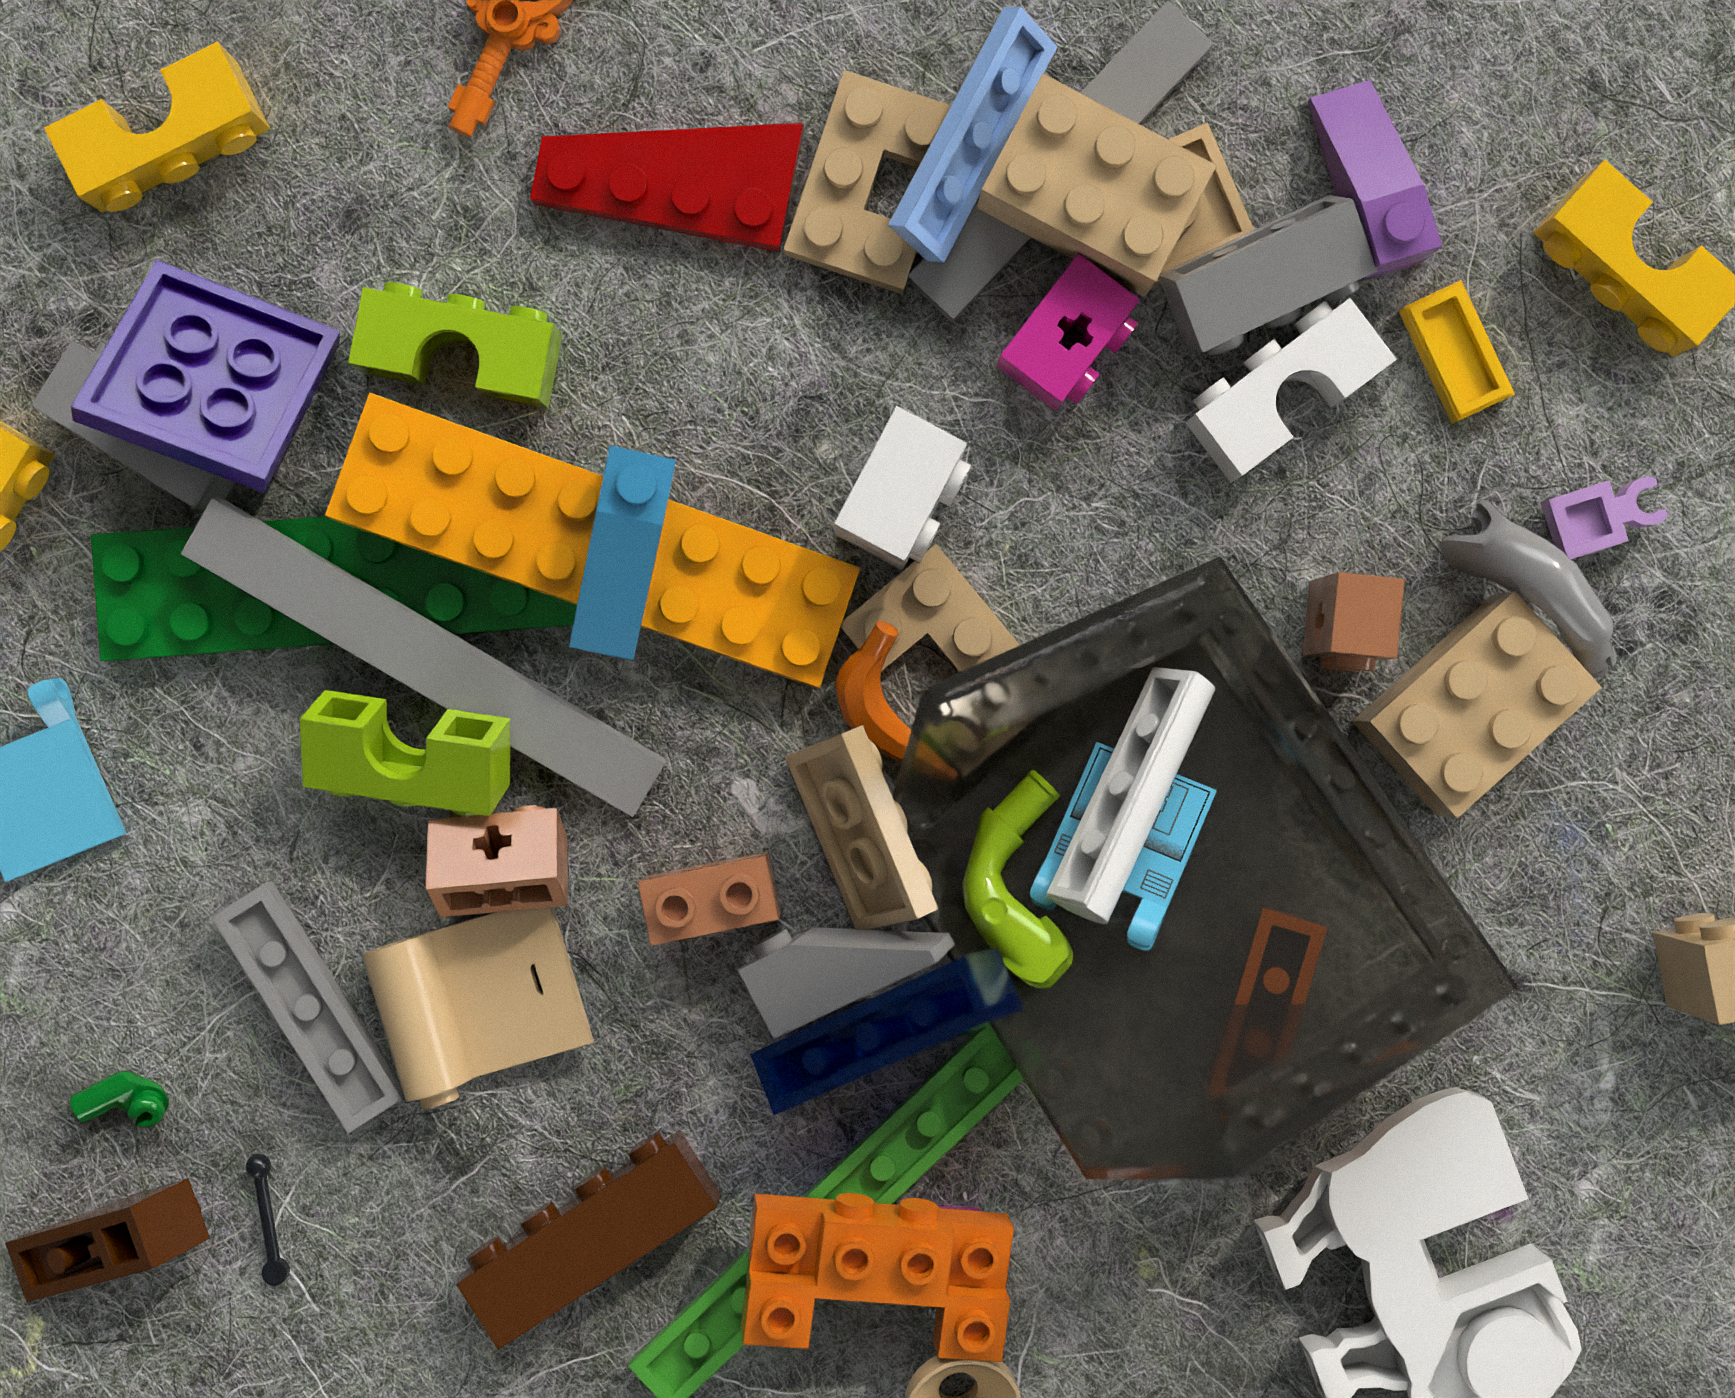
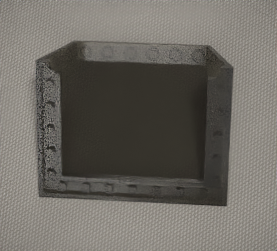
M1221 557L929 685L921 694L892 797L905 813L909 839L918 860L926 867L932 880V894L938 909L923 917L933 933L950 934L955 945L946 953L1086 1180L1232 1179L1519 989L1517 983ZM1153 667L1196 671L1214 685L1215 692L1177 774L1217 790V793L1167 909L1151 950L1142 951L1128 944L1127 939L1128 929L1142 901L1141 899L1122 892L1108 923L1100 924L1078 916L1059 905L1052 911L1040 908L1032 903L1030 890L1048 855L1096 742L1115 749ZM1032 769L1041 775L1060 796L1021 836L1024 843L1007 860L1001 876L1009 893L1038 919L1046 915L1065 935L1072 948V964L1058 981L1048 989L1028 985L1001 962L1002 959L986 943L966 911L962 886L980 816L987 807L994 810Z

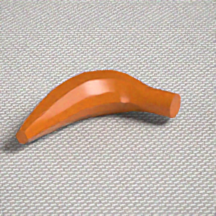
M877 621L861 648L850 656L839 670L835 688L843 719L851 729L863 725L868 739L875 744L879 752L913 768L946 779L954 768L896 715L883 696L880 682L881 670L899 632L891 624L885 621Z

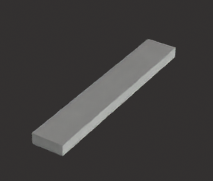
M1167 1L1083 89L1081 94L1141 125L1211 51L1214 43L1172 3ZM978 201L968 216L945 262H930L923 259L907 275L908 282L951 323L968 308L1033 239L977 209Z

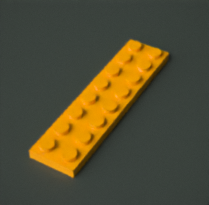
M369 392L325 516L328 519L577 605L603 476ZM668 499L641 628L818 689L821 686L860 567Z

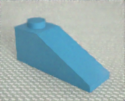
M610 445L569 648L631 661L634 660L673 478L675 459Z

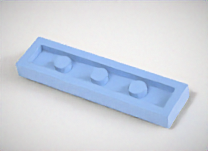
M1003 7L888 224L892 230L927 261L945 262L980 196L986 179L1041 75L1045 72L1058 47L1022 7Z

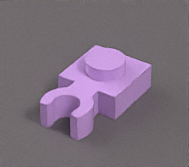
M1644 477L1630 481L1621 487L1616 497L1608 480L1540 502L1554 545L1570 559H1574L1629 541L1623 523L1632 527L1642 528L1662 522L1668 517L1666 509L1644 513L1637 505V496L1641 491L1658 485L1656 478Z

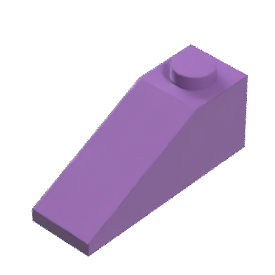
M1371 80L1311 97L1307 102L1335 195L1353 199L1377 268V272L1362 278L1361 281L1424 262L1442 247L1424 183Z

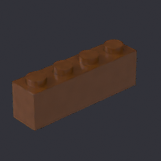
M680 1130L665 1140L660 1132L652 1134L627 1153L631 1162L616 1172L610 1174L606 1166L598 1169L573 1188L578 1195L576 1198L559 1209L556 1208L552 1201L546 1203L519 1223L524 1230L522 1233L503 1244L499 1236H496L466 1257L470 1266L456 1285L498 1350L717 1208L721 1193Z

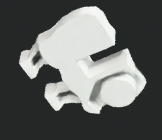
M1455 1087L1416 1099L1386 1118L1352 1150L1315 1165L1303 1189L1295 1196L1281 1215L1265 1216L1254 1220L1271 1269L1285 1290L1301 1284L1311 1261L1325 1248L1332 1250L1347 1245L1357 1257L1361 1258L1366 1294L1375 1314L1372 1321L1353 1328H1337L1327 1337L1310 1334L1298 1338L1322 1398H1352L1358 1388H1384L1392 1391L1407 1390L1408 1398H1551L1571 1373L1582 1349L1578 1330L1563 1303L1568 1301L1554 1264L1548 1256L1530 1243L1438 1278L1424 1241L1425 1238L1528 1199L1493 1104L1480 1094Z

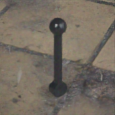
M255 1154L247 1160L246 1172L250 1177L254 1178L267 1263L262 1269V1278L267 1284L277 1286L282 1284L288 1277L290 1266L285 1259L280 1257L267 1180V1175L271 1170V1161L264 1154Z

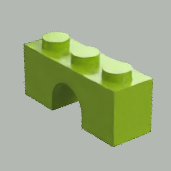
M385 282L383 291L366 287L362 288L348 363L363 374L425 385L429 364L434 354L441 347L449 343L467 342L475 345L478 351L479 369L475 388L488 398L549 409L563 335L554 323L547 322V313L523 306H510L509 315L484 310L486 304L484 301L460 294H447L446 303L422 298L423 290L397 282Z
M324 690L300 718L303 787L325 790L338 797L357 795L389 800L392 804L401 807L421 805L446 809L460 816H490L510 786V718L448 709L427 736L426 749L410 747L396 738L388 725L386 699Z

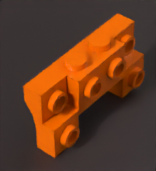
M754 1193L747 1278L741 1320L743 1345L809 1349L816 1298L937 1307L932 1342L938 1358L1002 1362L1011 1301L1006 1291L1014 1226L1007 1213L939 1208L936 1203L921 1198H906L900 1201V1205L875 1203L872 1198L857 1193H842L836 1196V1200Z

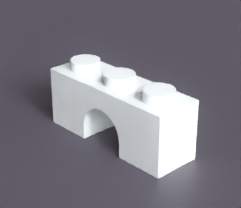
M1351 298L1334 310L1324 301L1294 324L1300 332V336L1284 348H1281L1275 339L1244 362V365L1250 371L1247 376L1232 387L1223 377L1193 400L1200 411L1191 417L1186 424L1230 483L1243 476L1293 438V435L1280 419L1276 409V395L1283 382L1297 380L1310 384L1321 394L1331 408L1397 360Z

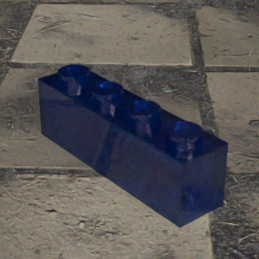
M998 948L963 956L755 1051L750 1056L773 1115H777L812 1103L1024 1009Z

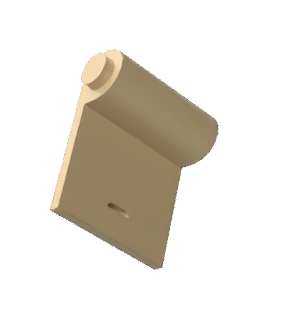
M554 907L493 912L396 941L361 954L405 1100L407 1102L419 1100L422 1110L456 1100L460 1097L457 1087L472 1078L579 1048L594 1042ZM534 965H535V968H536V971H537V974H538V978H539V981H540V984H541V987H542V991L540 990L539 985H538V982H537V978H536V975H535V972H534Z

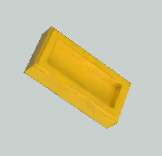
M1461 280L1406 305L1398 311L1451 424L1515 395Z

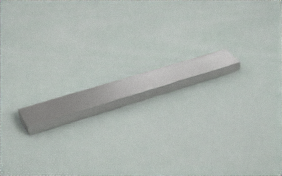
M219 496L211 498L181 552L182 555L444 708L510 718L511 747L631 817L635 815L666 763L667 759Z

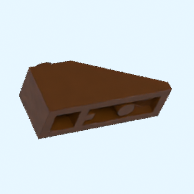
M189 1178L129 1196L16 1237L5 1244L25 1300L30 1302L154 1269L210 1239L202 1217L201 1207L195 1198Z

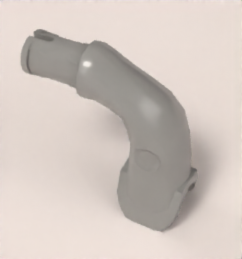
M1480 499L1476 504L1477 508L1472 514L1476 530L1479 534H1453L1445 537L1440 542V547L1447 563L1465 574L1490 579L1510 591H1516L1519 596L1539 607L1556 624L1563 642L1572 649V655L1593 678L1604 676L1609 672L1607 664L1613 667L1617 661V654L1610 639L1613 634L1614 624L1610 614L1604 608L1578 566L1555 545L1509 521L1491 503Z

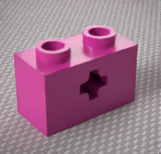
M1078 253L1002 352L996 367L1054 411L1058 410L1066 398L1077 405L1100 375L1090 367L1105 347L1116 354L1139 324L1129 315L1140 299ZM1076 324L1085 331L1080 340L1081 344L1076 343L1070 350H1067L1059 344L1064 335L1063 331H1070Z

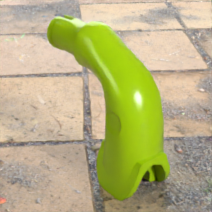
M1032 769L994 810L987 807L980 816L962 886L966 911L980 935L1002 959L1001 962L1028 985L1048 989L1058 981L1072 964V948L1065 935L1046 915L1038 919L1009 893L1001 876L1007 860L1024 843L1021 836L1060 796L1041 775Z

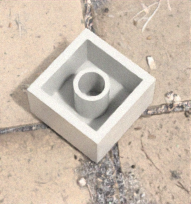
M896 406L834 523L836 536L902 571L909 558L921 563L940 525L939 522L931 518L939 501L949 507L952 505L971 467L970 464L961 460L967 443Z

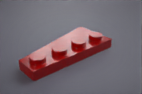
M803 123L542 136L530 200L537 206L780 253L804 126Z

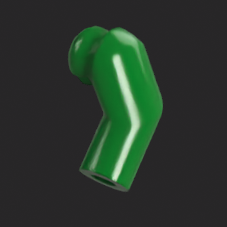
M119 1071L71 1095L70 1105L74 1115L82 1123H87L117 1108L128 1113V1117L131 1119L137 1117L136 1126L149 1128L157 1125L163 1119L169 1105V1099L160 1084L129 1071Z

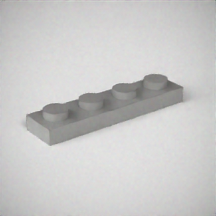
M272 881L262 884L211 917L348 1134L404 1098L398 1078Z

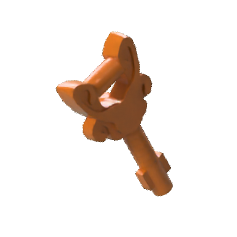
M466 0L470 11L476 14L475 19L478 26L488 36V39L472 71L467 86L464 87L458 84L448 105L449 110L454 112L448 125L451 130L464 137L471 138L478 123L486 126L496 104L489 96L493 91L511 48L525 51L532 49L536 44V40L546 45L556 42L561 35L560 23L556 16L565 11L574 0H538L536 2L519 0Z

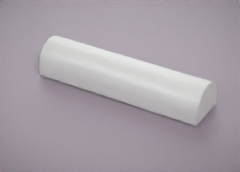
M1153 667L1052 880L1046 898L1085 919L1100 924L1108 923L1215 692L1214 685L1196 671Z

